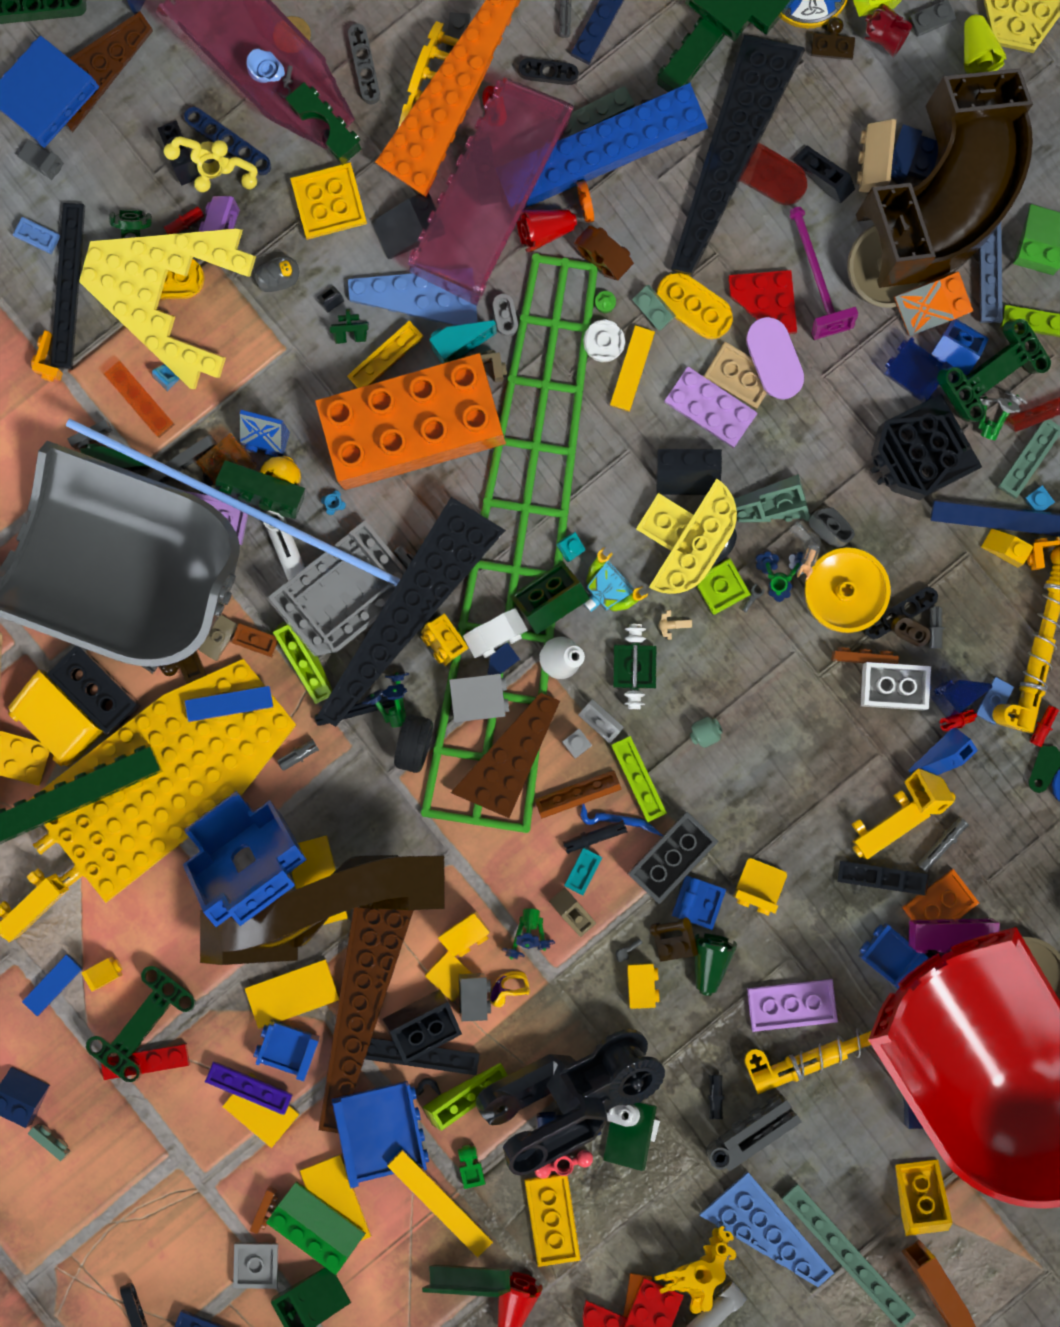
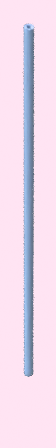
M70 418L66 423L67 427L384 581L395 586L400 581V578L85 425Z

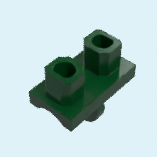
M348 308L346 309V315H338L339 322L346 321L347 323L331 324L330 333H333L336 344L347 343L346 332L354 331L355 342H366L369 322L352 323V321L360 320L359 314H351V309Z

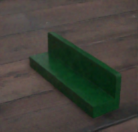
M431 1265L429 1266L430 1284L422 1287V1292L499 1297L510 1292L509 1269Z

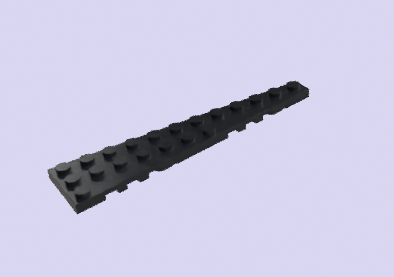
M744 35L671 267L673 272L693 275L805 52L804 47Z
M451 497L328 697L318 717L336 727L506 530Z

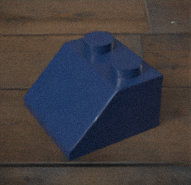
M11 1067L0 1083V1116L24 1128L32 1125L50 1085Z

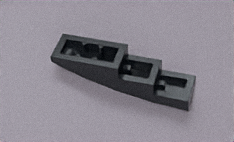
M840 861L837 882L926 895L929 874Z

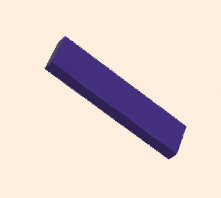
M215 1061L212 1063L205 1083L282 1115H285L293 1096L292 1093Z

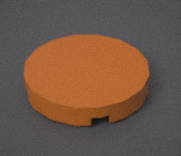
M586 180L578 181L579 202L582 210L585 211L582 213L586 223L594 222L593 206Z

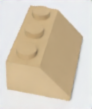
M895 119L870 123L865 131L861 132L860 144H863V151H860L858 156L861 172L858 171L856 176L859 192L869 193L872 187L887 186L890 183L896 130Z

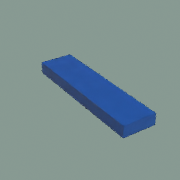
M270 686L185 700L188 722L274 708Z

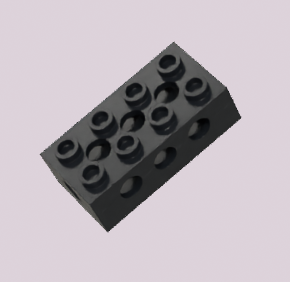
M77 645L46 674L106 735L111 736L142 706L85 648ZM82 670L83 677L77 680L76 673ZM97 685L98 692L92 696L91 688ZM112 700L113 707L107 711L105 707L106 702Z

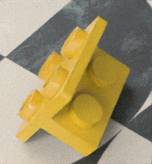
M445 613L434 621L428 622L421 631L422 641L426 646H431L435 659L439 664L443 663L444 666H447L453 659L469 649Z

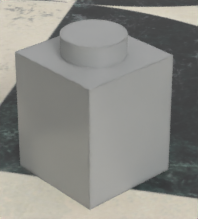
M580 729L562 741L574 759L592 747V744Z

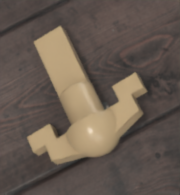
M666 610V613L662 614L659 622L662 636L667 637V640H672V633H667V629L692 628L691 619L667 621V617H671V610Z

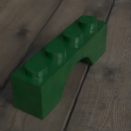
M304 82L285 99L289 107L302 121L314 118L320 119L329 125L330 134L326 145L332 155L343 166L361 150L360 138L353 130L349 132L345 128L347 126L345 121L340 116L335 117L332 113L333 109L327 101L322 102L318 98L320 94L313 86L309 88Z

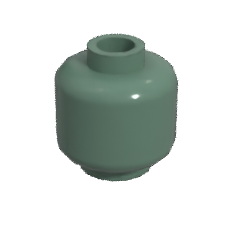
M707 716L692 724L690 737L695 745L699 744L701 747L707 748L720 741L723 730L716 718L712 719Z

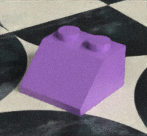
M213 196L212 201L207 203L205 210L207 216L205 222H201L199 232L234 229L240 211L234 197Z

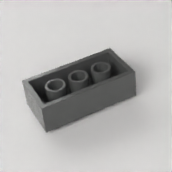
M685 812L627 874L660 904L719 841L688 812Z

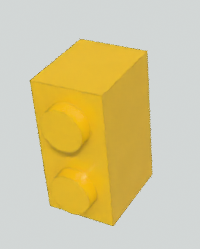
M653 963L627 964L629 1008H656V1002H659V989H655V981H658V968H654Z

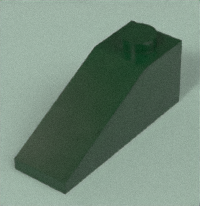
M89 444L86 448L81 449L82 454L128 471L151 468L121 452L99 446V444Z

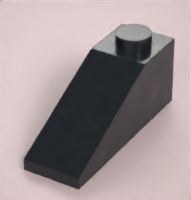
M808 145L792 159L827 195L840 204L855 190L851 175Z

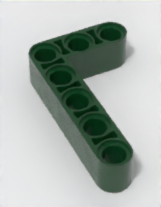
M0 0V24L81 16L87 8L86 0ZM74 1H79L76 6H71ZM53 3H59L56 8H50ZM33 5H38L35 10H30ZM12 7H17L16 11L9 12Z

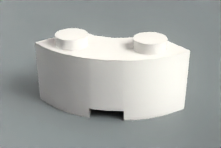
M515 608L474 628L463 637L474 658L482 655L484 658H487L496 653L494 649L509 641L513 644L521 640V634L528 630Z

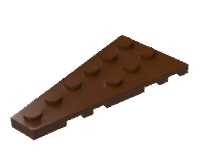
M141 11L69 58L92 76L99 85L95 93L67 123L72 133L153 32L152 27Z
M540 693L451 793L510 818L560 701Z

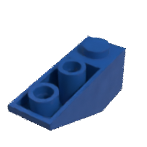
M953 728L931 747L919 761L914 763L908 771L912 775L919 768L934 775H939L962 766L978 750L969 737L957 728Z

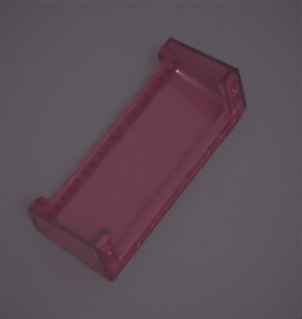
M506 77L503 80L498 79L493 89V99L489 98L484 107V110H486L484 117H479L474 128L477 131L474 137L470 135L465 147L468 149L465 155L460 154L455 166L458 167L456 173H451L446 182L449 186L446 193L442 191L437 200L439 204L437 211L432 210L427 220L430 224L427 230H422L418 238L420 244L417 249L413 248L408 258L409 272L476 306L558 140H561L570 122L575 107L566 101Z

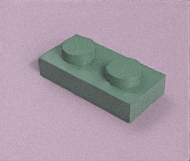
M646 285L632 299L659 331L676 317L650 285Z
M37 1124L32 1127L28 1135L59 1161L65 1159L71 1152L67 1148V1143L62 1139L53 1137L51 1130L45 1125L40 1126Z

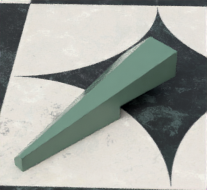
M799 474L734 499L738 522H771V519H785L786 522H791L792 519L809 521L811 517Z

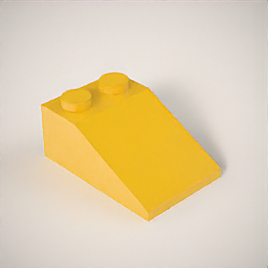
M475 911L440 934L438 939L454 957L459 955L461 958L471 951L469 948L474 943L480 945L488 940L487 935L490 933V930L478 912Z
M929 1160L895 1165L901 1216L906 1236L949 1231L953 1222L939 1161Z

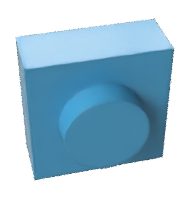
M1043 485L1024 498L1034 511H1044L1055 503Z

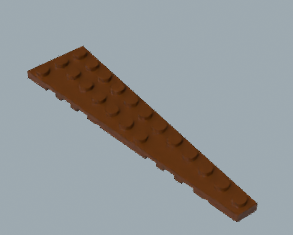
M358 907L353 910L318 1129L320 1131L338 1133L331 1099L354 1093L414 910Z

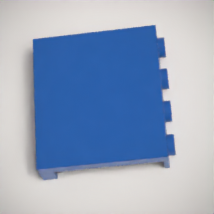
M40 35L0 79V111L32 136L40 146L45 148L95 93L99 85L92 76Z
M408 1081L331 1099L350 1189L359 1187V1182L394 1174L387 1164L402 1149L423 1170H427L426 1163L429 1162L427 1149L423 1150L422 1142L425 1141L422 1128L419 1129L417 1122L421 1120L418 1107L414 1108L413 1100L417 1099L414 1086L410 1087Z

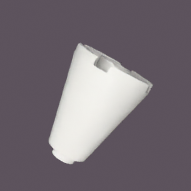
M555 637L548 640L540 652L542 669L555 679L571 677L577 672L585 659L583 650L574 641L566 637Z

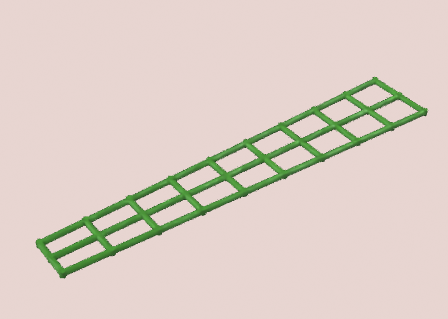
M538 253L532 255L500 415V424L506 441L504 446L531 450L523 502L517 503L492 499L503 445L494 447L481 510V515L487 519L489 518L491 507L521 511L513 564L508 565L480 560L469 572L457 630L463 640L466 630L471 631L482 625L468 622L478 568L511 573L505 612L514 609L515 603L510 596L517 592L519 575L538 578L547 572L546 570L521 567L529 513L559 517L556 544L566 537L588 355L584 349L583 338L585 331L592 322L598 268L591 262L539 255ZM539 263L560 266L552 319L529 315ZM568 268L589 271L583 324L560 320ZM527 324L550 327L542 380L517 376ZM559 329L582 332L576 385L550 381ZM515 384L541 388L532 441L505 437ZM549 390L574 393L568 447L540 443ZM539 451L567 455L561 509L531 505ZM557 545L554 566L563 561V555ZM555 623L546 629L545 634L526 631L521 634V637L524 640L543 642L545 645L548 640L554 637ZM461 655L451 661L421 815L428 818L528 833L531 828L540 749L528 774L522 824L482 818V806L475 803L472 816L430 809L441 755L480 761L492 747L496 718H488L482 753L443 747L452 703L449 680L457 678ZM542 667L538 695L540 693L547 695L549 675L544 672ZM503 692L504 699H508L511 702L531 704L536 698Z

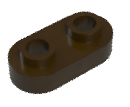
M897 616L891 624L894 634L917 647L924 646L930 639L929 629L908 616Z

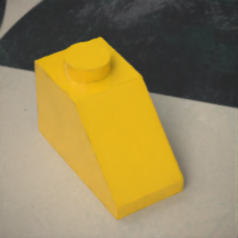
M995 529L990 530L981 548L1017 568L1024 565L1034 547L1014 535Z
M110 957L83 971L81 974L90 990L95 991L123 975L121 972L123 968L117 959L114 960L113 957Z

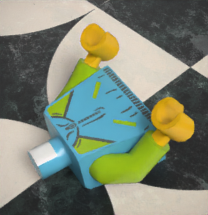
M603 547L598 552L596 559L589 567L586 577V584L588 585L586 590L591 596L583 604L590 612L599 605L606 611L609 609L613 612L626 610L648 596V593L641 596L639 590L643 586L634 589L608 561L613 554L611 552L608 557L604 556L603 550L606 547Z

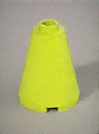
M978 14L971 15L964 23L965 72L970 74L999 70L1003 67L1004 59H1006L1004 50L985 17Z

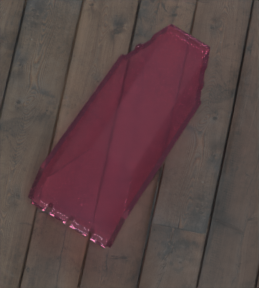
M166 0L158 5L155 13L161 18L160 20L265 118L325 150L328 148L324 133L328 130L330 134L329 125L320 119L314 118L302 121L289 107L286 99L279 95L281 93L286 96L289 93V90L283 87L284 82H282V78L286 77L287 68L290 65L293 66L290 78L292 84H289L291 93L305 82L309 88L313 86L320 94L318 98L322 102L327 101L335 117L340 116L347 124L345 128L355 120L336 84L335 77L332 76L325 57L271 0H173L175 5ZM261 49L272 52L283 65L285 75L275 82L260 83L253 80L248 74L246 65L247 56L252 50Z

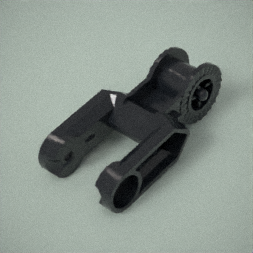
M627 1029L614 1032L612 1035H608L606 1039H603L596 1046L592 1054L578 1061L568 1055L548 1054L492 1083L479 1093L476 1099V1107L482 1117L492 1126L508 1122L519 1110L550 1094L563 1114L533 1131H523L508 1139L503 1146L506 1164L513 1174L526 1175L595 1140L608 1120L606 1111L617 1105L627 1106L640 1103L659 1089L665 1077V1069L658 1059L645 1057L648 1043L640 1031Z

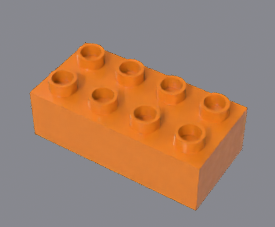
M480 353L315 400L337 482L344 490L506 444Z

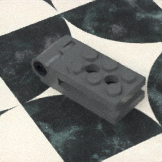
M774 1095L767 1100L768 1104L766 1106L753 1109L749 1113L750 1116L744 1121L739 1119L731 1125L732 1129L708 1145L706 1154L711 1165L719 1170L727 1168L731 1171L799 1125L801 1120L792 1109L789 1110L792 1107L783 1095Z

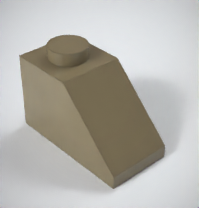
M563 888L549 901L580 937L596 924L593 918L566 888Z

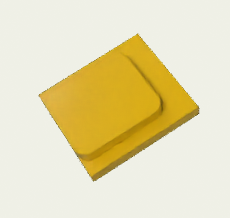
M447 951L429 969L425 977L453 1002L459 996V974L473 973Z

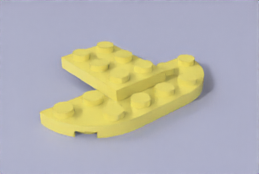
M718 479L715 480L694 515L661 494H657L636 529L671 552L649 588L667 594L682 593L697 586L709 573L732 536L737 520V510L733 496L728 488Z

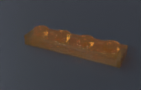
M120 360L104 373L158 438L175 425Z

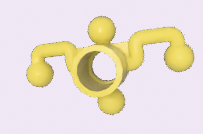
M178 136L164 147V155L169 160H175L180 156V145L192 148L190 158L197 164L198 172L202 175L197 177L194 182V186L199 192H207L211 186L209 179L217 178L221 174L231 173L235 165L249 171V173L244 174L241 178V184L244 188L251 190L257 186L256 176L258 171L256 166L239 157H232L230 159L224 157L227 154L228 146L222 140L207 141L200 144L195 140ZM207 159H215L212 163H204Z

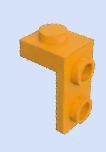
M44 330L43 335L39 336L37 342L39 348L37 354L32 358L31 367L36 374L42 375L41 378L46 381L53 382L54 379L61 381L63 372L58 368L44 364L53 338L49 331Z
M1056 537V541H1048V538L1035 539V543L1031 544L1034 547L1027 558L1031 571L1045 568L1043 548L1060 546V537Z

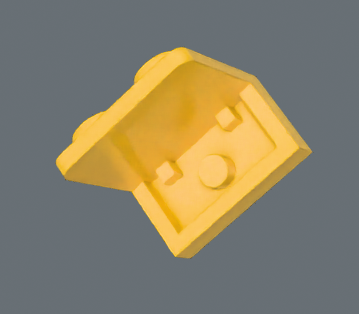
M749 858L746 861L733 897L738 899V904L749 908L750 904L757 906V911L769 916L770 912L776 914L778 908L776 904L787 878V873Z

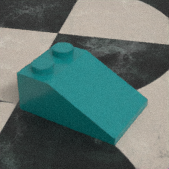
M492 320L450 326L443 330L439 328L431 334L429 339L431 349L442 364L457 360L497 334L496 323Z

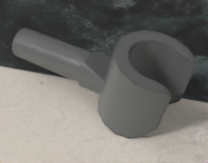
M757 584L751 588V596L742 611L745 613L748 611L752 603L763 595L764 588L760 594L754 591Z
M641 939L630 946L618 949L615 953L617 961L623 962L628 960L627 952L643 943Z

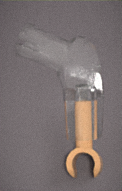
M797 521L796 525H793L789 530L803 542L802 548L804 552L801 560L803 565L798 570L797 577L800 576L801 572H804L807 576L805 580H808L813 572L812 567L815 566L820 553L821 539L817 533H811Z

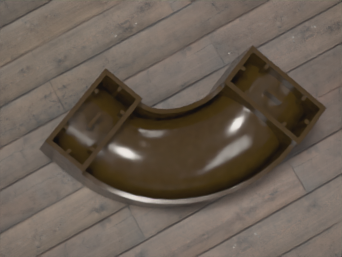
M1020 68L943 76L925 106L938 142V156L931 174L915 187H912L911 183L872 187L857 211L856 217L858 222L872 220L879 233L882 247V266L877 279L879 288L932 280L959 267L985 244L1013 206L1028 173L1033 145L1032 125L1028 113L1033 102Z
M365 855L351 857L342 863L332 875L280 896L241 926L231 916L215 927L203 911L200 910V963L232 965L298 961V947H302L310 941L329 917L356 907L391 910L445 909L444 855L400 857L398 855Z

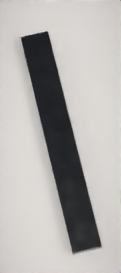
M63 203L50 364L51 367L73 370L85 219L84 204Z

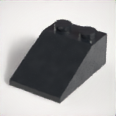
M429 192L426 197L418 194L405 200L372 221L388 259H392L446 235L445 227Z

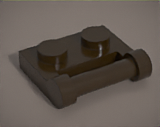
M681 918L677 922L666 924H651L650 932L655 938L660 962L698 955L691 922L688 918ZM680 930L683 933L682 936L665 938L664 932Z

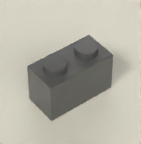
M484 973L459 974V1016L462 1022L487 1020V1014L491 1013L490 1000L487 1001V992H491L490 979H487Z

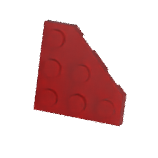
M792 270L728 276L730 298L745 308L756 320L766 317L777 319L784 324L789 334L797 333Z

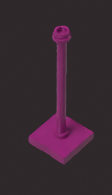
M795 207L790 210L789 216L791 220L796 222L827 313L825 316L815 318L811 331L813 340L854 329L855 321L858 317L857 308L852 307L835 312L803 219L805 211L802 210V207Z

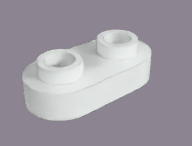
M617 1105L611 1108L609 1113L606 1112L607 1121L625 1127L636 1125L640 1119V1112L634 1105ZM625 1112L629 1114L628 1119L624 1117Z

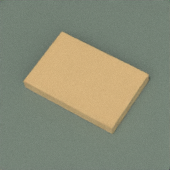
M724 342L703 377L757 410L767 393L761 384L753 360L749 355Z

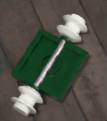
M629 624V628H625V630L629 631V636L625 640L631 643V645H614L613 688H630L632 691H627L624 696L628 697V702L624 703V705H628V709L638 710L641 709V705H645L641 702V697L645 696V694L637 690L639 688L656 689L657 646H641L640 643L646 640L642 636V632L646 628H642V624Z

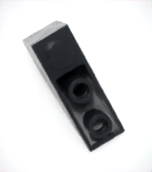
M177 120L157 128L164 147L171 143L174 138L178 136L183 137ZM180 145V156L175 160H170L181 186L195 181L200 175L195 163L190 158L189 148Z

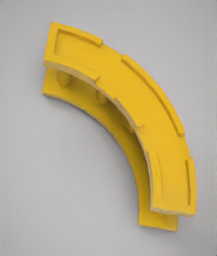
M435 22L428 35V38L431 40L428 46L424 45L408 88V92H411V95L408 97L407 104L403 105L399 126L421 96L422 91L420 89L423 80H427V78L432 80L436 72L431 71L428 67L431 59L438 58L445 61L449 55L447 52L438 50L437 46L439 44L442 45V43L455 46L459 40L445 35V32L442 31L444 23Z

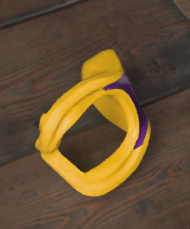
M510 971L501 975L491 989L489 997L491 1004L494 1007L501 1008L505 1004L506 995H529L530 989L526 974L521 971ZM509 979H524L525 988L510 990L504 987L505 981Z

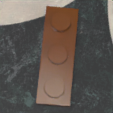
M839 647L838 651L832 652L831 661L898 664L899 656H893L891 651H880V654H872V650L859 649V653L851 652V648Z

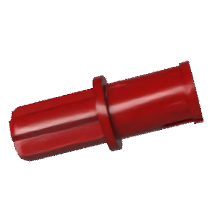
M195 207L182 216L178 215L179 218L163 228L168 235L178 234L184 229L188 230V227L203 218L204 214L199 207Z
M1051 705L1048 706L1041 721L1036 723V730L1029 742L1042 748L1048 733L1053 730L1051 726L1059 712L1058 708Z
M973 709L964 712H954L952 716L940 720L939 724L946 722L940 728L943 731L963 728L965 724L975 721L977 713H974Z

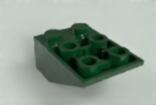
M325 1267L278 1293L271 1300V1304L284 1327H316L351 1303L337 1275Z

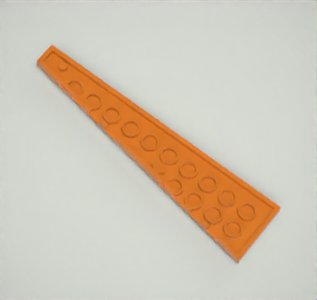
M486 0L375 161L378 166L425 197L435 180L441 161L443 162L447 155L446 151L450 143L453 142L456 136L455 132L459 124L463 122L466 111L470 107L490 66L493 53L503 39L502 35L506 26H509L512 20L511 16L521 0Z

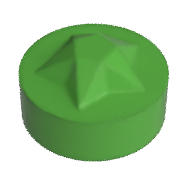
M602 291L596 296L595 306L598 311L609 313L615 308L616 298L613 293Z

